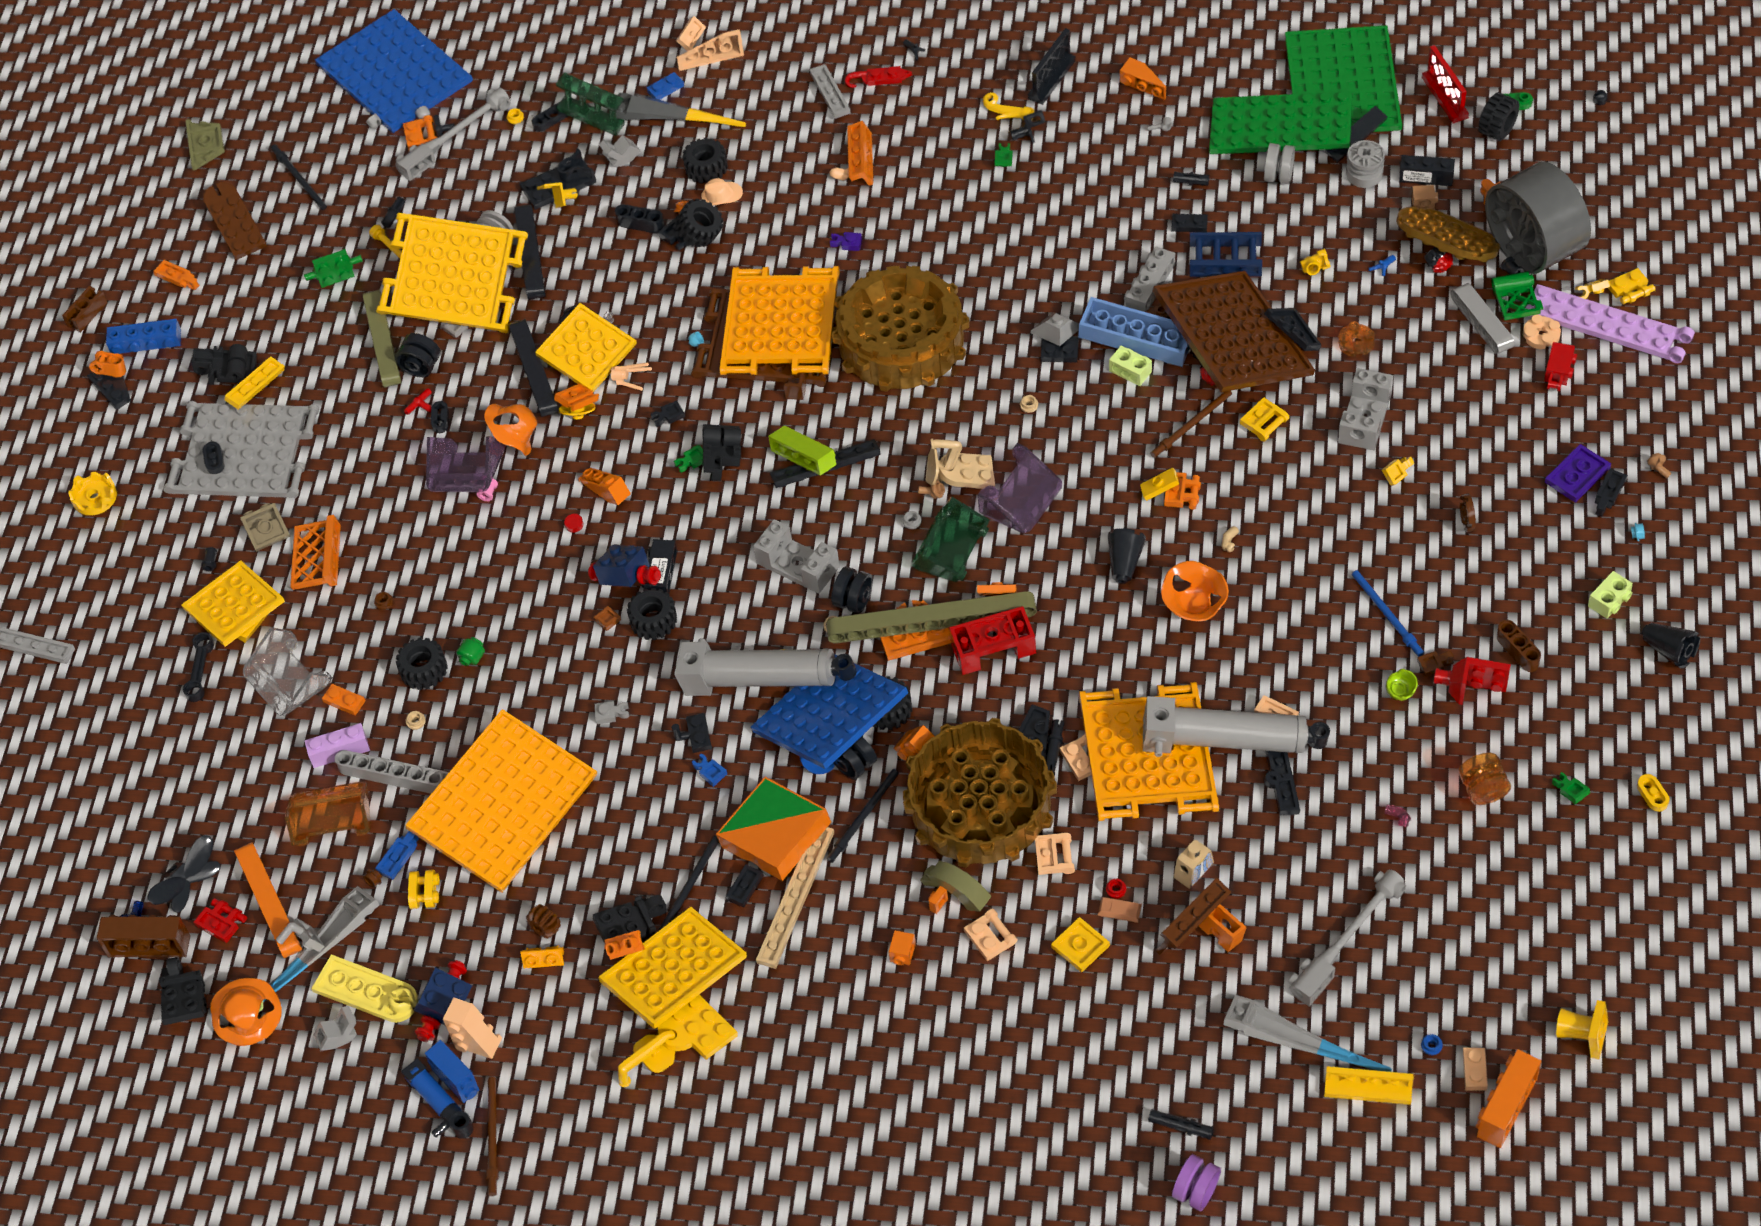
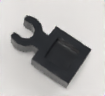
M676 400L662 406L661 412H653L650 416L652 420H655V426L659 427L665 421L671 424L685 418V413Z

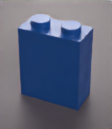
M441 1040L424 1053L435 1075L463 1104L476 1096L479 1087L472 1071Z

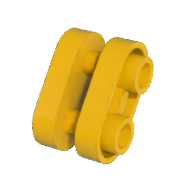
M426 870L425 876L420 877L419 871L409 872L408 903L410 909H419L420 902H425L426 908H433L436 906V903H439V893L436 891V885L440 884L439 874L435 873V870ZM424 884V894H420V886Z

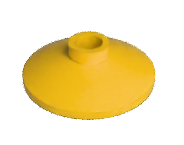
M589 404L575 411H572L571 407L560 406L559 412L567 416H573V419H582L583 415L595 410V404Z

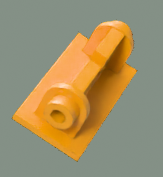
M559 945L545 947L543 950L541 948L528 947L520 952L523 968L564 965V948Z

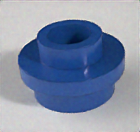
M1429 1034L1421 1041V1048L1428 1055H1436L1442 1050V1040L1435 1034ZM1428 1044H1434L1435 1047L1431 1048Z

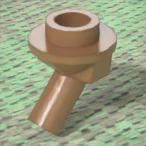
M1655 453L1650 456L1647 464L1650 465L1651 470H1657L1666 479L1671 475V472L1663 466V463L1666 461L1665 455Z
M938 480L931 487L918 486V494H928L934 499L944 496L945 487Z

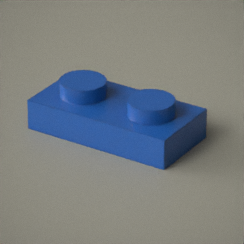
M673 72L648 86L647 92L652 98L661 100L684 87V82Z

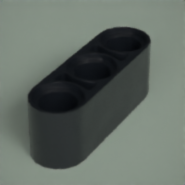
M625 204L618 205L615 208L617 224L622 228L658 233L665 227L663 214L658 210Z

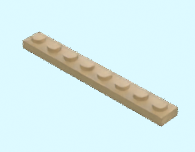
M827 827L815 843L803 853L756 958L757 964L776 969L834 835L833 828Z

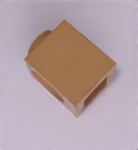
M1434 185L1413 186L1412 207H1417V210L1419 208L1435 209V203H1438V192H1435Z

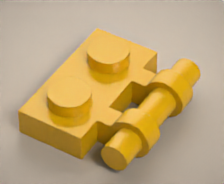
M1639 268L1610 280V287H1608L1615 298L1621 297L1620 301L1622 304L1635 302L1637 298L1646 297L1655 291L1653 284L1646 286L1648 279Z

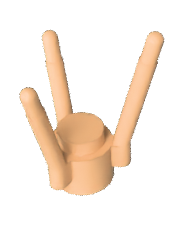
M649 363L615 366L611 369V379L616 381V385H624L642 391V387L624 382V379H628V372L651 371L652 368L645 367Z

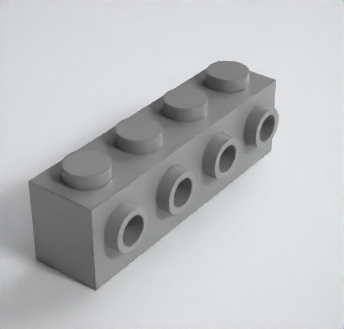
M1155 246L1152 253L1148 254L1145 265H1142L1139 270L1138 277L1133 279L1131 289L1125 293L1126 307L1143 312L1150 309L1156 298L1152 292L1153 287L1164 284L1175 265L1174 252Z

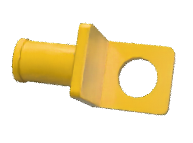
M562 182L544 184L537 187V190L552 188L556 208L566 206V199H576L578 193L572 194L577 192L576 188L563 189Z

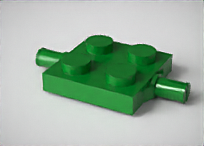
M346 249L312 260L314 265L313 271L304 274L306 281L316 278L323 288L355 277L353 265L363 261L361 255L350 258Z

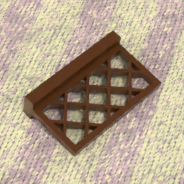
M1216 877L1160 934L1165 941L1157 948L1156 952L1161 955L1170 945L1176 949L1222 903L1231 891Z

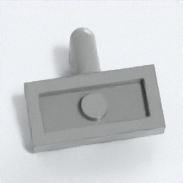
M298 918L294 922L288 923L276 938L278 943L283 944L293 931L302 939V945L308 950L314 949L321 952L325 947L312 926Z

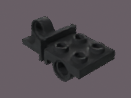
M233 344L229 350H223V346H220V350H217V346H214V349L193 348V371L198 375L208 374L209 385H214L215 378H217V382L240 383L255 370L257 352L247 351V348L241 344Z
M703 424V472L711 473V481H721L722 466H740L741 428L740 426Z
M654 895L647 899L638 896L634 899V906L629 902L595 913L592 919L604 944H606V939L640 930L643 943L646 941V936L649 939L656 933V927L651 918L666 914V904L661 895Z
M178 957L167 959V967L162 968V977H159V983L162 988L161 1020L163 1025L204 1017V1013L207 1012V1003L204 995L205 983L201 971L183 973V966Z

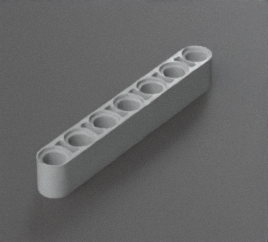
M347 750L339 751L335 755V762L340 773L343 775L430 794L433 793L449 773Z

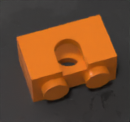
M922 725L907 731L893 749L897 751V755L902 760L907 761L909 756H916L922 749V746L935 736Z
M1221 904L1199 925L1208 935L1213 934L1219 939L1218 944L1227 952L1242 942L1247 928ZM1224 919L1231 926L1229 930L1222 924Z

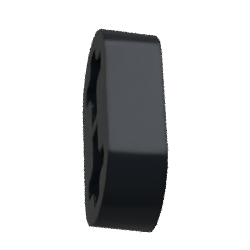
M437 401L431 407V426L435 433H444L449 427V409L443 401Z

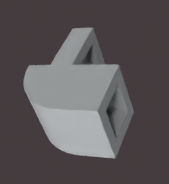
M623 135L614 145L605 140H602L599 144L603 149L602 153L616 167H621L631 162L641 151L631 139Z
M349 1006L341 1007L335 1020L322 1021L317 1026L313 1035L320 1051L343 1046L357 1035L354 1029L356 1018Z

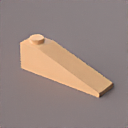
M740 29L722 33L677 57L679 71L744 56Z

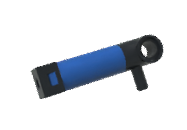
M418 1058L401 1071L405 1081L423 1097L443 1120L440 1125L431 1131L435 1138L448 1128L460 1139L467 1138L472 1134L474 1128L468 1113L457 1105L429 1074L427 1068ZM460 1123H465L463 1126L457 1127Z

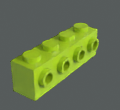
M785 425L768 436L772 452L818 475H822L837 465L835 452L832 448Z

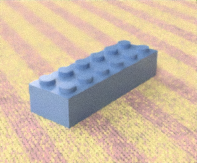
M1090 297L1079 323V338L1114 348H1119L1120 346L1130 348L1142 356L1183 367L1190 346L1171 319Z

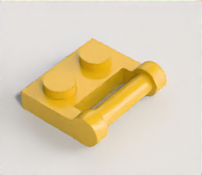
M1264 397L1240 419V424L1257 435L1261 441L1265 442L1269 435L1280 424L1289 420L1290 417L1286 411ZM1272 416H1277L1265 429L1261 428Z

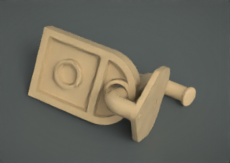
M931 439V449L928 454L926 470L927 483L935 485L936 480L955 487L994 489L995 479L991 455L960 453L962 444L958 441ZM937 448H947V454L941 460H938Z

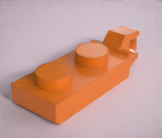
M163 260L153 271L156 277L179 287L185 288L187 286L190 289L196 290L200 286L189 270L166 260Z

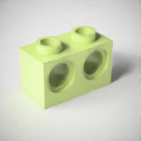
M1120 346L1109 359V371L1141 386L1152 372V360L1134 352L1130 348Z
M1613 571L1590 595L1588 607L1608 619L1612 613L1616 614L1623 601L1627 602L1630 599L1633 583Z

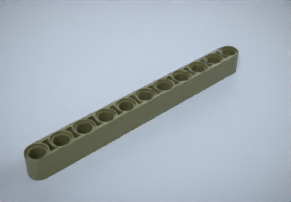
M1027 591L835 617L826 622L829 642L843 643L945 629L1021 606L1024 607L1027 617H1031L1037 613L1034 594Z

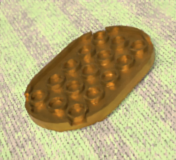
M1414 206L1405 207L1399 211L1396 219L1398 226L1406 232L1408 237L1417 238L1426 245H1433L1439 251L1451 253L1460 260L1467 258L1488 262V260L1494 259L1498 255L1500 244L1495 243V238L1488 232L1434 209L1419 208L1417 210V207Z

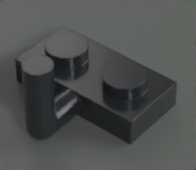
M705 713L686 717L687 732L681 733L678 724L672 725L671 728L675 741L690 739L693 753L712 749Z

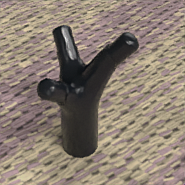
M907 39L903 41V45L913 52L916 61L918 60L917 51L925 52V49L919 47L918 43L914 44Z

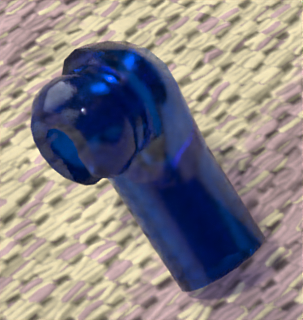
M134 901L132 912L128 915L124 913L120 917H128L130 915L141 917L144 903Z

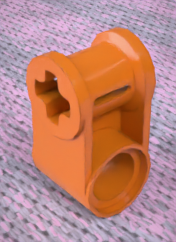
M97 351L94 361L89 365L90 370L95 374L122 377L126 374L125 362L121 354Z

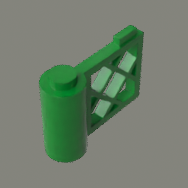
M1528 271L1491 278L1492 291L1497 298L1504 321L1541 314L1543 305L1541 300L1536 298L1532 287L1534 285V277ZM1524 292L1530 293V295L1527 298L1521 296L1520 294ZM1503 296L1512 297L1509 301L1502 299ZM1517 299L1523 303L1519 306L1513 302ZM1527 304L1534 306L1535 308L1528 310L1524 307ZM1509 307L1516 310L1513 313L1506 312Z

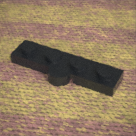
M1265 751L1270 772L1265 775L1264 783L1268 788L1274 789L1279 816L1299 815L1300 806L1288 752Z

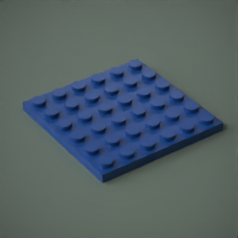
M854 663L857 673L853 679L844 681L836 676L832 686H795L751 726L753 733L827 769L908 694L906 687Z

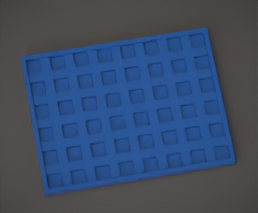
M395 9L315 59L316 65L372 115L376 113L380 117L381 123L392 133L402 128L403 123L416 119L415 112L418 108L426 106L428 109H431L473 81L472 76Z

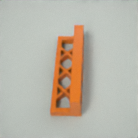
M860 121L847 126L849 178L851 181L863 178L870 186L873 185L872 133L866 124Z

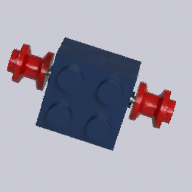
M614 544L610 546L597 562L592 563L588 569L590 579L592 581H599L600 585L631 587L636 580L640 584L648 582L651 585H656L661 578V572L657 566L649 567L650 564L644 547Z
M454 960L448 962L447 967L450 969L448 973L436 967L433 970L414 1008V1011L424 1015L420 1020L423 1023L422 1027H418L415 1030L419 1040L423 1042L434 1040L435 1035L433 1031L434 1029H439L441 1024L445 1025L443 1018L453 998L466 1000L473 985L459 979L460 975H465L467 972L465 964L461 961Z

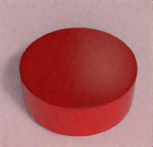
M570 514L564 520L567 531L572 533L580 531L584 526L583 519L578 514Z

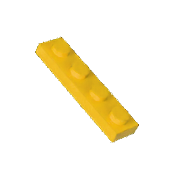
M270 356L227 393L224 400L239 410L281 374L285 366Z

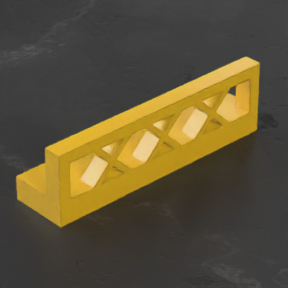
M1327 1066L1324 1097L1411 1105L1414 1074Z

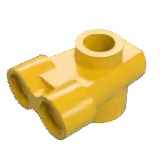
M1325 249L1317 251V254L1307 256L1304 260L1300 261L1303 273H1308L1309 275H1316L1320 269L1325 270L1331 267Z

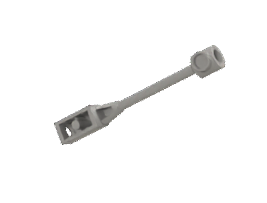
M502 88L497 90L490 89L486 95L487 103L448 132L418 147L416 145L411 146L406 156L399 155L395 163L398 171L409 181L413 180L436 163L434 154L445 141L488 110H507L511 103L508 94Z
M1387 870L1386 873L1380 871L1374 879V882L1377 883L1375 885L1376 895L1333 946H1330L1319 956L1314 957L1312 961L1307 958L1301 966V969L1304 971L1300 975L1294 973L1288 982L1291 985L1289 990L1297 999L1310 1007L1334 978L1335 967L1332 964L1341 948L1383 898L1391 899L1395 897L1398 899L1401 897L1406 889L1403 878L1397 872Z

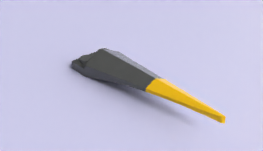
M619 92L609 114L611 117L623 120L678 119L713 122L740 127L746 126V123L637 93L629 95L628 93Z

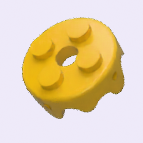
M91 472L87 478H82L80 475L74 477L73 487L69 490V497L73 507L79 513L97 515L105 512L114 504L117 490L108 473L101 475L97 472ZM93 494H98L95 498H90Z

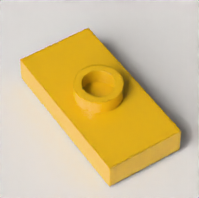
M1171 468L1140 484L1143 497L1148 501L1179 485L1176 470Z

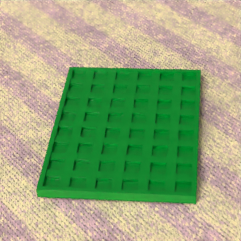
M1387 25L1285 32L1292 94L1352 91L1351 126L1376 106L1388 118L1373 132L1402 130Z

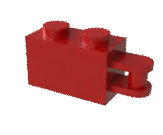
M1553 342L1544 380L1548 382L1547 389L1554 388L1560 392L1562 385L1567 386L1568 378L1572 379L1574 368H1571V364L1575 365L1577 354L1574 353L1575 346Z

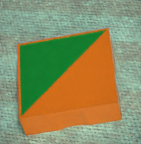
M764 777L716 833V836L723 849L741 859L753 862L761 870L783 881L800 861L803 853L815 843L830 825L831 820L826 808Z

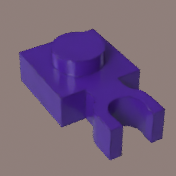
M844 232V236L838 234L831 235V247L842 246V250L860 251L862 233Z

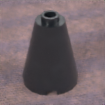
M1126 528L1114 529L1113 533L1108 532L1112 578L1120 584H1126L1132 579L1146 542V536L1140 532V535L1134 534L1135 530Z
M1657 623L1645 625L1642 630L1643 640L1678 668H1685L1690 664L1687 661L1690 657H1695L1700 645V637L1697 636L1699 633L1696 631Z

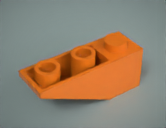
M1129 57L1120 69V83L1165 100L1166 85L1145 63Z
M590 467L578 478V481L607 502L619 505L631 494L620 476Z

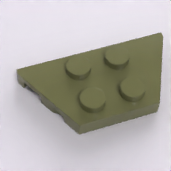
M189 119L185 120L193 170L200 168L225 152L222 128L219 123H207L204 121L192 123Z

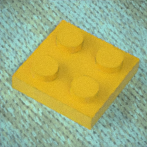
M1080 917L1051 944L1052 949L1081 973L1110 946V942Z

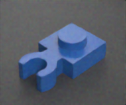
M700 754L699 757L702 762L696 763L693 760L692 765L694 769L700 770L699 775L714 787L727 775V770L714 759L707 762L706 756Z

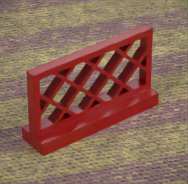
M1435 45L1430 46L1428 71L1422 73L1423 81L1453 124L1468 119L1469 112L1465 108L1466 89Z

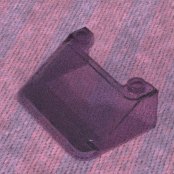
M486 436V452L456 453L458 447L454 440L450 438L427 437L426 485L430 491L485 492L488 490L505 450V444L500 443L495 437Z
M1016 443L1012 449V455L1018 465L999 490L994 486H987L978 494V507L980 514L1018 532L1026 533L1032 530L1060 492L1062 480L1027 447Z

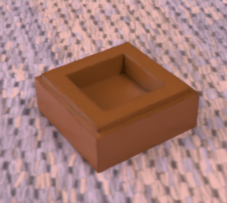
M607 606L594 616V620L608 631L621 621V617Z

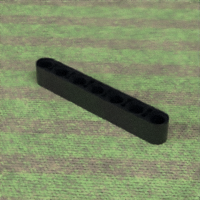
M532 205L514 207L517 230L528 233L521 258L523 261L522 267L527 298L532 300L546 297Z
M526 319L508 324L541 417L559 412L542 362L535 354L537 349Z

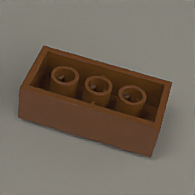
M110 915L100 918L96 939L107 957H187L191 936L182 919L175 915H169L168 917H158L155 915H149L148 917H138L136 915L118 917Z

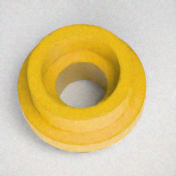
M513 108L509 110L507 115L509 123L518 124L523 121L524 115L520 109Z

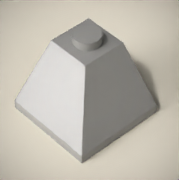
M1051 313L1031 330V334L1061 346L1079 331V324L1059 314Z

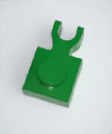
M999 143V150H995V166L1012 167L1013 151H1010V143H1008L1007 147H1002L1001 143Z
M698 444L684 452V458H678L674 461L675 467L682 465L678 467L680 473L684 472L689 466L695 469L702 465L703 449Z
M1563 772L1560 773L1561 781L1555 777L1552 779V784L1560 788V794L1575 805L1590 794L1589 787L1576 778L1570 781Z

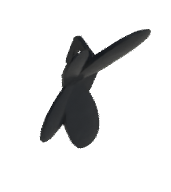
M203 835L199 837L192 845L186 862L174 863L163 875L167 879L154 885L149 890L147 897L150 903L159 905L172 900V910L176 913L181 912L189 898L190 883L208 879L220 870L219 862H207L213 850V839L210 836Z

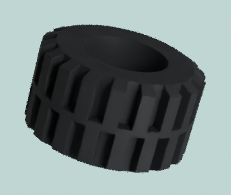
M1500 92L1493 94L1485 104L1480 115L1479 132L1495 140H1503L1510 133L1519 113V101Z
M699 138L695 142H690V145H687L685 150H683L682 155L688 178L694 182L699 181L701 184L704 182L708 183L714 178L721 179L723 177L722 174H725L728 168L724 146L713 138L701 140Z
M699 199L690 200L676 218V231L679 232L678 235L684 238L683 241L690 243L689 245H696V247L702 245L706 247L715 240L723 228L721 212H718V208L714 207L711 202L708 203L704 199L701 201Z
M651 588V590L643 589L644 592H637V596H632L631 602H628L627 614L633 632L640 638L644 636L645 640L650 638L657 640L658 637L664 638L665 634L669 635L671 629H674L675 623H677V613L672 597H670L669 593H664L662 589L657 591L656 588ZM649 612H660L659 614L653 617L645 616Z
M422 637L415 641L412 639L410 643L403 645L404 648L398 650L399 654L396 655V665L402 681L407 686L409 685L410 688L414 689L417 687L418 690H422V688L430 689V686L433 685L435 687L438 681L441 682L443 680L442 676H446V670L448 669L447 661L441 646L435 640L430 641V638L422 640ZM421 661H429L424 666L414 667Z
M886 676L887 679L906 687L908 694L873 725L875 728L879 726L881 730L885 728L893 730L892 727L899 728L901 723L905 724L907 722L906 718H910L912 712L911 694L908 686H905L902 680L898 682V678L890 679V676Z

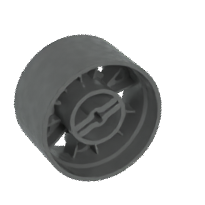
M1538 162L1491 187L1487 192L1485 212L1491 233L1496 243L1500 244L1503 254L1507 258L1512 256L1517 265L1523 267L1524 272L1528 271L1529 274L1540 273L1587 246L1591 236V222L1586 204L1573 181L1557 166L1549 162Z

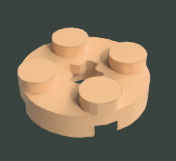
M1537 314L1532 316V319L1528 320L1524 325L1523 337L1526 339V343L1533 348L1546 349L1553 342L1558 343L1560 339V323L1549 317ZM1539 331H1544V332H1546V333H1543V334L1541 335V334H1539Z

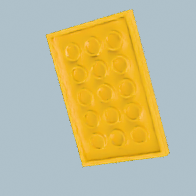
M690 907L643 943L645 950L628 954L600 975L599 982L653 1029H656L747 956L742 948L695 909Z

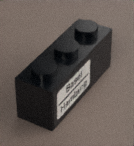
M1402 155L1399 182L1452 186L1455 159Z
M653 539L652 546L648 548L649 567L657 566L661 572V578L656 585H651L648 582L642 584V589L651 590V588H656L657 591L662 589L664 593H670L678 552L675 540Z

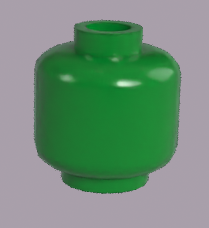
M474 637L464 639L456 651L457 656L460 658L459 662L464 666L477 665L485 653L484 644Z

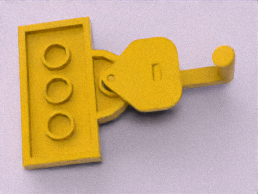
M698 995L659 1025L658 1035H646L635 1043L633 1047L634 1054L618 1066L619 1085L621 1087L630 1085L631 1079L627 1072L641 1062L654 1073L664 1071L674 1063L675 1051H683L693 1047L707 1060L738 1036V1032L705 999Z

